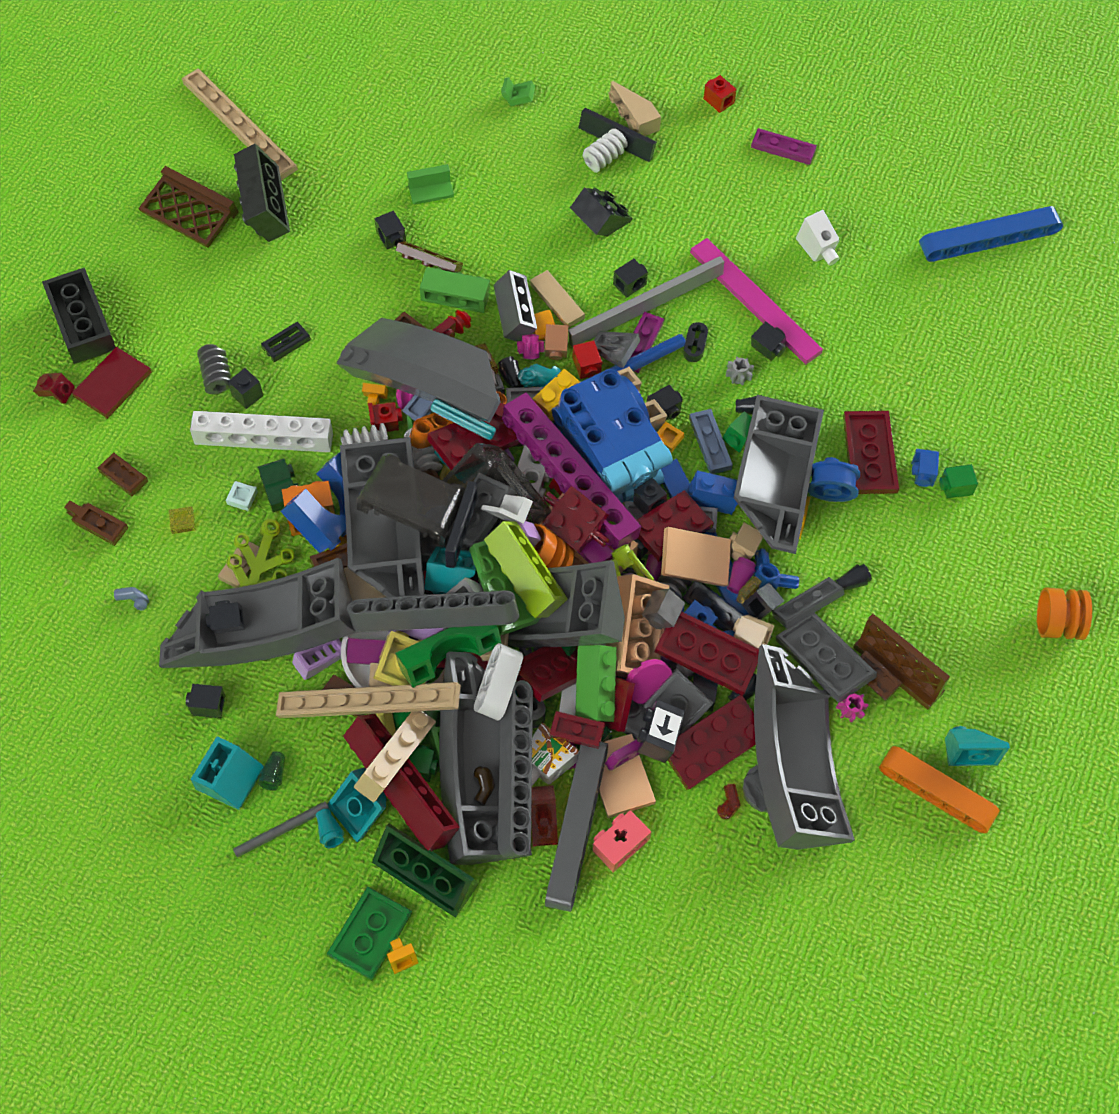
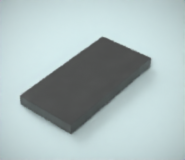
M815 613L776 636V642L838 703L877 676V672Z

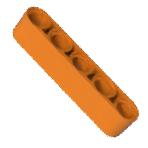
M496 391V393L499 394L501 401L500 403L503 402L504 404H506V396L503 393ZM436 413L418 418L414 421L409 435L412 446L417 449L432 446L427 440L428 433L454 422Z
M892 746L879 766L880 771L890 779L980 833H988L999 814V808L992 802L900 747Z

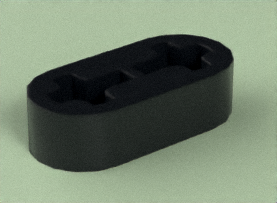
M701 322L692 323L688 329L683 356L689 362L700 361L704 354L708 328ZM696 331L700 332L699 339L695 338ZM693 346L697 347L695 354L691 353Z

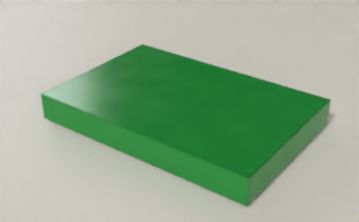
M367 886L328 950L327 956L373 981L387 954L392 949L390 942L398 939L412 915V910Z

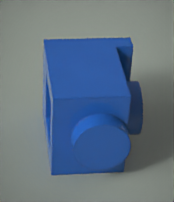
M916 449L912 458V475H915V484L921 487H933L938 476L939 452Z

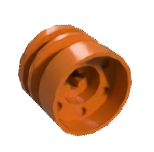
M534 524L541 537V540L534 546V549L546 567L572 566L574 559L573 548L543 525Z
M1043 588L1037 606V629L1039 635L1042 638H1060L1064 634L1066 639L1085 640L1089 634L1092 621L1090 593L1087 590L1076 591L1075 589H1070L1065 595L1062 588Z

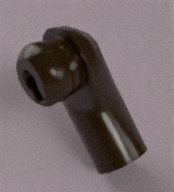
M478 766L474 770V777L478 779L480 789L474 800L485 805L495 788V782L492 772L488 767Z

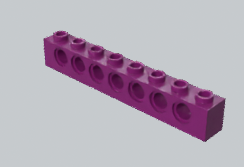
M526 392L504 405L502 416L504 424L516 433L519 442L523 445L525 444L530 450L532 457L544 466L546 474L550 478L555 479L562 493L565 494L569 487L573 486L592 502L600 505V508L609 514L599 531L609 539V543H606L608 546L616 550L639 537L641 525ZM609 521L615 522L616 525H611V524H609L608 522H609Z

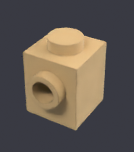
M743 523L737 533L733 532L729 538L731 539L730 557L735 561L739 557L751 560L763 536L757 529Z
M750 615L741 616V619L738 618L734 625V637L759 649L760 645L768 644L774 625Z

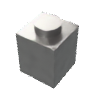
M670 589L653 591L642 616L656 629L674 627L685 602Z

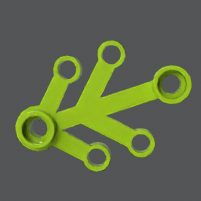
M267 519L262 523L260 533L263 537L256 558L248 545V535L238 533L235 536L234 545L240 549L251 570L248 579L241 567L242 558L238 554H231L228 557L227 566L235 574L240 584L239 587L276 580L277 574L283 577L287 576L284 570L279 569L274 572L272 577L258 582L262 573L282 564H290L294 559V552L291 549L285 548L278 556L265 561L272 539H275L280 532V525L276 520ZM267 525H273L275 530L270 531ZM243 538L245 543L240 544L237 539ZM287 553L291 558L287 560L283 557V554ZM236 559L238 561V564L233 565L231 564L230 560Z

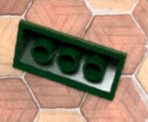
M390 823L386 825L372 863L456 918L478 886L476 880L433 851H428L422 844Z

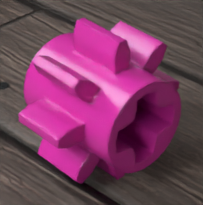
M536 334L522 335V341H517V352L519 354L523 353L524 359L539 358V352H545L544 341L539 340V335Z
M853 693L838 703L836 708L840 709L842 713L840 718H849L851 723L855 720L856 716L862 719L865 716L862 710H866L869 704L864 703V695L859 696ZM854 704L855 707L851 709L849 705Z

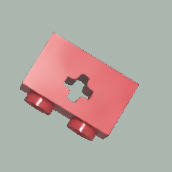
M631 810L625 815L623 813L618 815L613 820V826L610 829L600 831L593 839L592 851L613 873L651 838V831ZM616 837L618 839H621L622 837L625 838L624 842L622 840H619L618 842L615 841Z

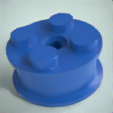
M833 457L825 458V461L812 464V480L808 487L810 495L831 502L850 501L858 496L859 490L856 487V481L860 478V470L857 465L840 462Z

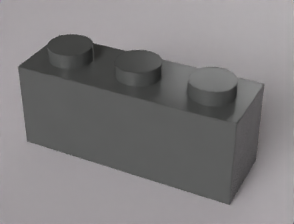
M508 270L494 284V290L504 338L517 342L522 341V335L532 334L537 330V324L527 277Z

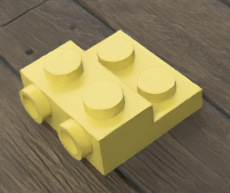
M391 631L386 638L373 678L392 686L410 685L400 670L395 653L422 640L416 641L411 639L408 634L402 631Z

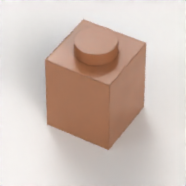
M546 324L545 357H549L552 360H561L562 357L567 358L568 325Z

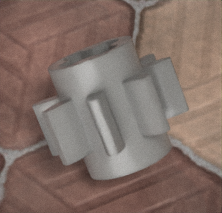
M736 357L733 362L728 361L726 377L731 378L732 384L743 385L746 380L751 381L754 365H749L748 358Z

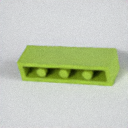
M503 521L484 539L488 545L489 552L497 559L501 565L502 572L510 579L514 585L515 592L521 596L527 605L528 612L534 618L549 617L568 600L517 521Z

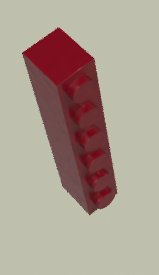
M376 714L357 716L343 737L351 750L361 760L365 769H367L391 739L392 735ZM408 758L383 792L391 801L392 806L402 816L406 825L418 838L420 844L428 851L444 848L459 830L460 826Z

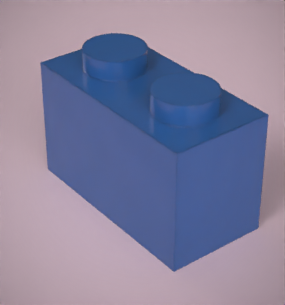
M697 470L689 484L688 494L699 507L717 508V512L732 515L738 504L734 499L736 479Z

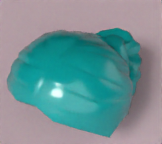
M534 364L520 370L518 380L524 388L533 386L545 387L552 379L557 377L561 370L556 366L548 369Z

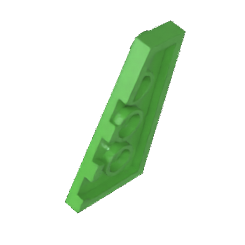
M482 541L473 544L469 550L483 591H511L515 595L519 618L511 624L496 625L500 636L536 624L541 618H534L528 612L527 605L521 596L515 592L514 585L502 572L501 565L489 552L486 542Z

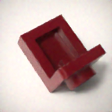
M44 373L37 380V385L33 392L39 397L54 396L61 404H65L74 391L75 386L62 373Z

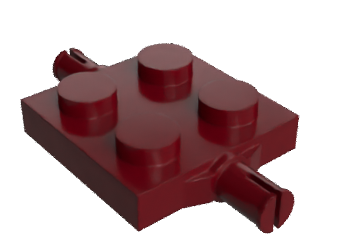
M570 486L560 499H557L551 492L546 493L548 497H543V500L553 508L542 524L574 550L581 553L587 543L593 539L602 547L607 545L604 542L609 543V539L599 532L609 514L575 487Z

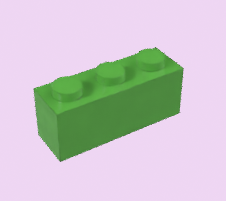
M426 267L420 285L421 301L484 313L490 295L489 279L480 276L464 275L460 272L444 271L439 268Z
M603 645L578 646L575 716L599 722H614L617 647Z

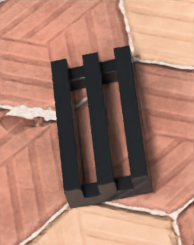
M297 321L261 343L264 351L266 350L267 355L271 356L272 361L276 362L309 342L311 338ZM282 340L281 343L277 344V345L274 346L273 348H270V347H272L273 345H275L276 343H278V342H280V341Z

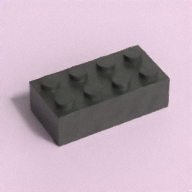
M256 144L235 153L234 169L237 172V186L241 196L239 201L243 209L242 218L247 226H251L259 236H262L268 242L289 233L290 228L279 166Z
M85 267L42 281L74 364L115 349L116 346Z

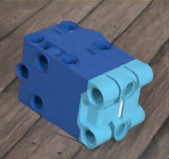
M608 369L562 391L558 406L552 408L553 424L621 503L625 501L633 502L634 489L652 477L659 485L664 483L665 479L661 468L673 462L672 455L650 423L649 413L641 394L627 377L620 375L613 369Z

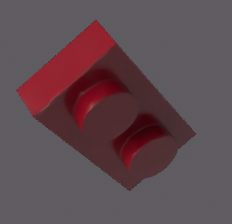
M556 711L549 735L550 738L599 749L605 723Z

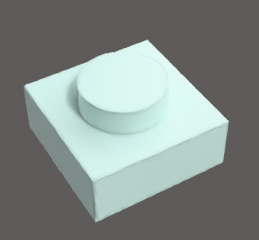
M235 481L227 496V505L249 511L258 492L257 488Z

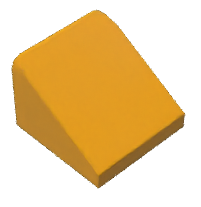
M550 310L534 314L537 330L533 333L539 335V340H544L546 337V324L555 325Z

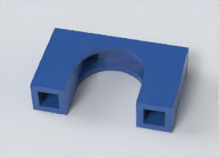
M341 451L327 461L316 473L323 482L329 481L330 489L339 502L340 515L327 511L307 489H304L292 498L280 511L319 553L327 548L330 550L334 549L341 542L339 537H344L347 534Z

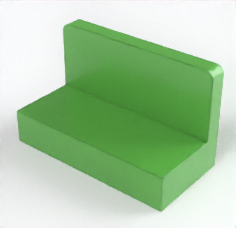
M448 164L407 172L408 187L414 205L454 197Z

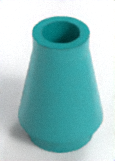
M330 809L318 811L316 818L320 843L324 844L326 848L339 846L344 841V831L332 816Z

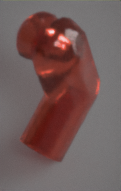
M728 784L723 787L726 800L721 806L717 807V813L722 819L732 818L740 808L736 784Z

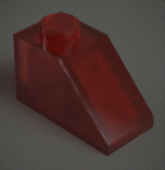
M553 785L532 787L531 833L533 846L558 845L556 798Z

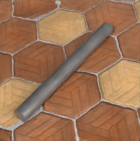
M324 801L233 848L236 857L238 858L315 818L318 811L329 809L326 802Z

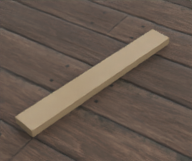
M196 69L182 78L183 84L247 147L256 144L279 166L281 180L298 170L297 165L201 70Z
M458 682L420 684L414 688L411 685L279 692L276 716L279 718L453 710L458 709L461 685Z

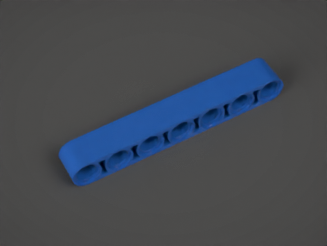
M1053 206L929 233L919 240V244L927 261L934 262L1053 235L1063 228V223L1056 209Z

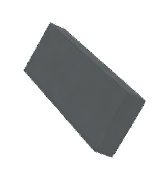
M828 577L773 610V618L788 629L843 596L844 588Z

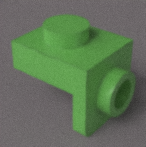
M508 77L504 78L501 93L510 106L533 101L535 85L532 81L514 85Z

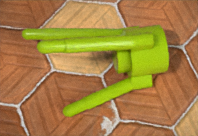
M628 544L617 548L611 553L614 558L611 561L614 562L617 576H621L619 566L622 569L632 566L638 576L647 577L654 581L652 575L636 557Z

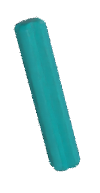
M435 399L431 405L432 412L488 440H491L496 432L495 427L439 399Z

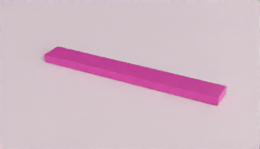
M708 238L691 248L690 253L701 264L721 256L724 260L723 275L716 279L762 323L766 321L774 328H780L785 333L786 346L805 365L822 354L823 349Z

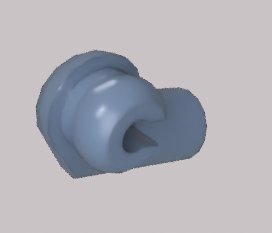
M135 587L114 590V598L117 601L131 599L134 601V607L137 610H145L149 603L148 596Z

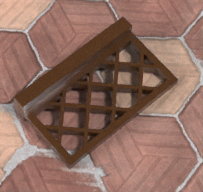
M164 166L161 170V179L138 209L147 216L209 248L231 217L235 218L239 213L234 201ZM165 184L171 187V193L161 195L160 191ZM178 196H188V202L178 204ZM174 199V205L163 208L162 200ZM159 201L160 209L153 211L147 209L151 203ZM195 205H205V211L195 213ZM191 208L192 214L180 217L179 209ZM176 210L177 218L170 220L165 218V213ZM212 214H223L219 221L212 222ZM208 217L209 223L197 226L196 218ZM193 219L194 227L182 228L181 222ZM210 229L211 233L206 240L199 237L198 231Z
M872 614L866 622L860 639L854 644L853 648L861 655L865 651L870 653L902 682L901 688L929 710L943 695L944 687L950 676L875 614Z

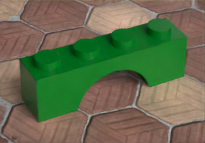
M496 625L450 627L395 654L402 674L411 687L414 688L435 678L436 668L446 658L447 652H471L481 656L492 651L498 643L502 644Z

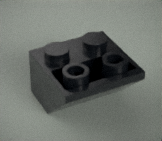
M584 187L570 206V209L596 235L608 237L633 219L628 214V209L622 204H618L614 200L615 196L607 190L600 191L597 188L590 189Z

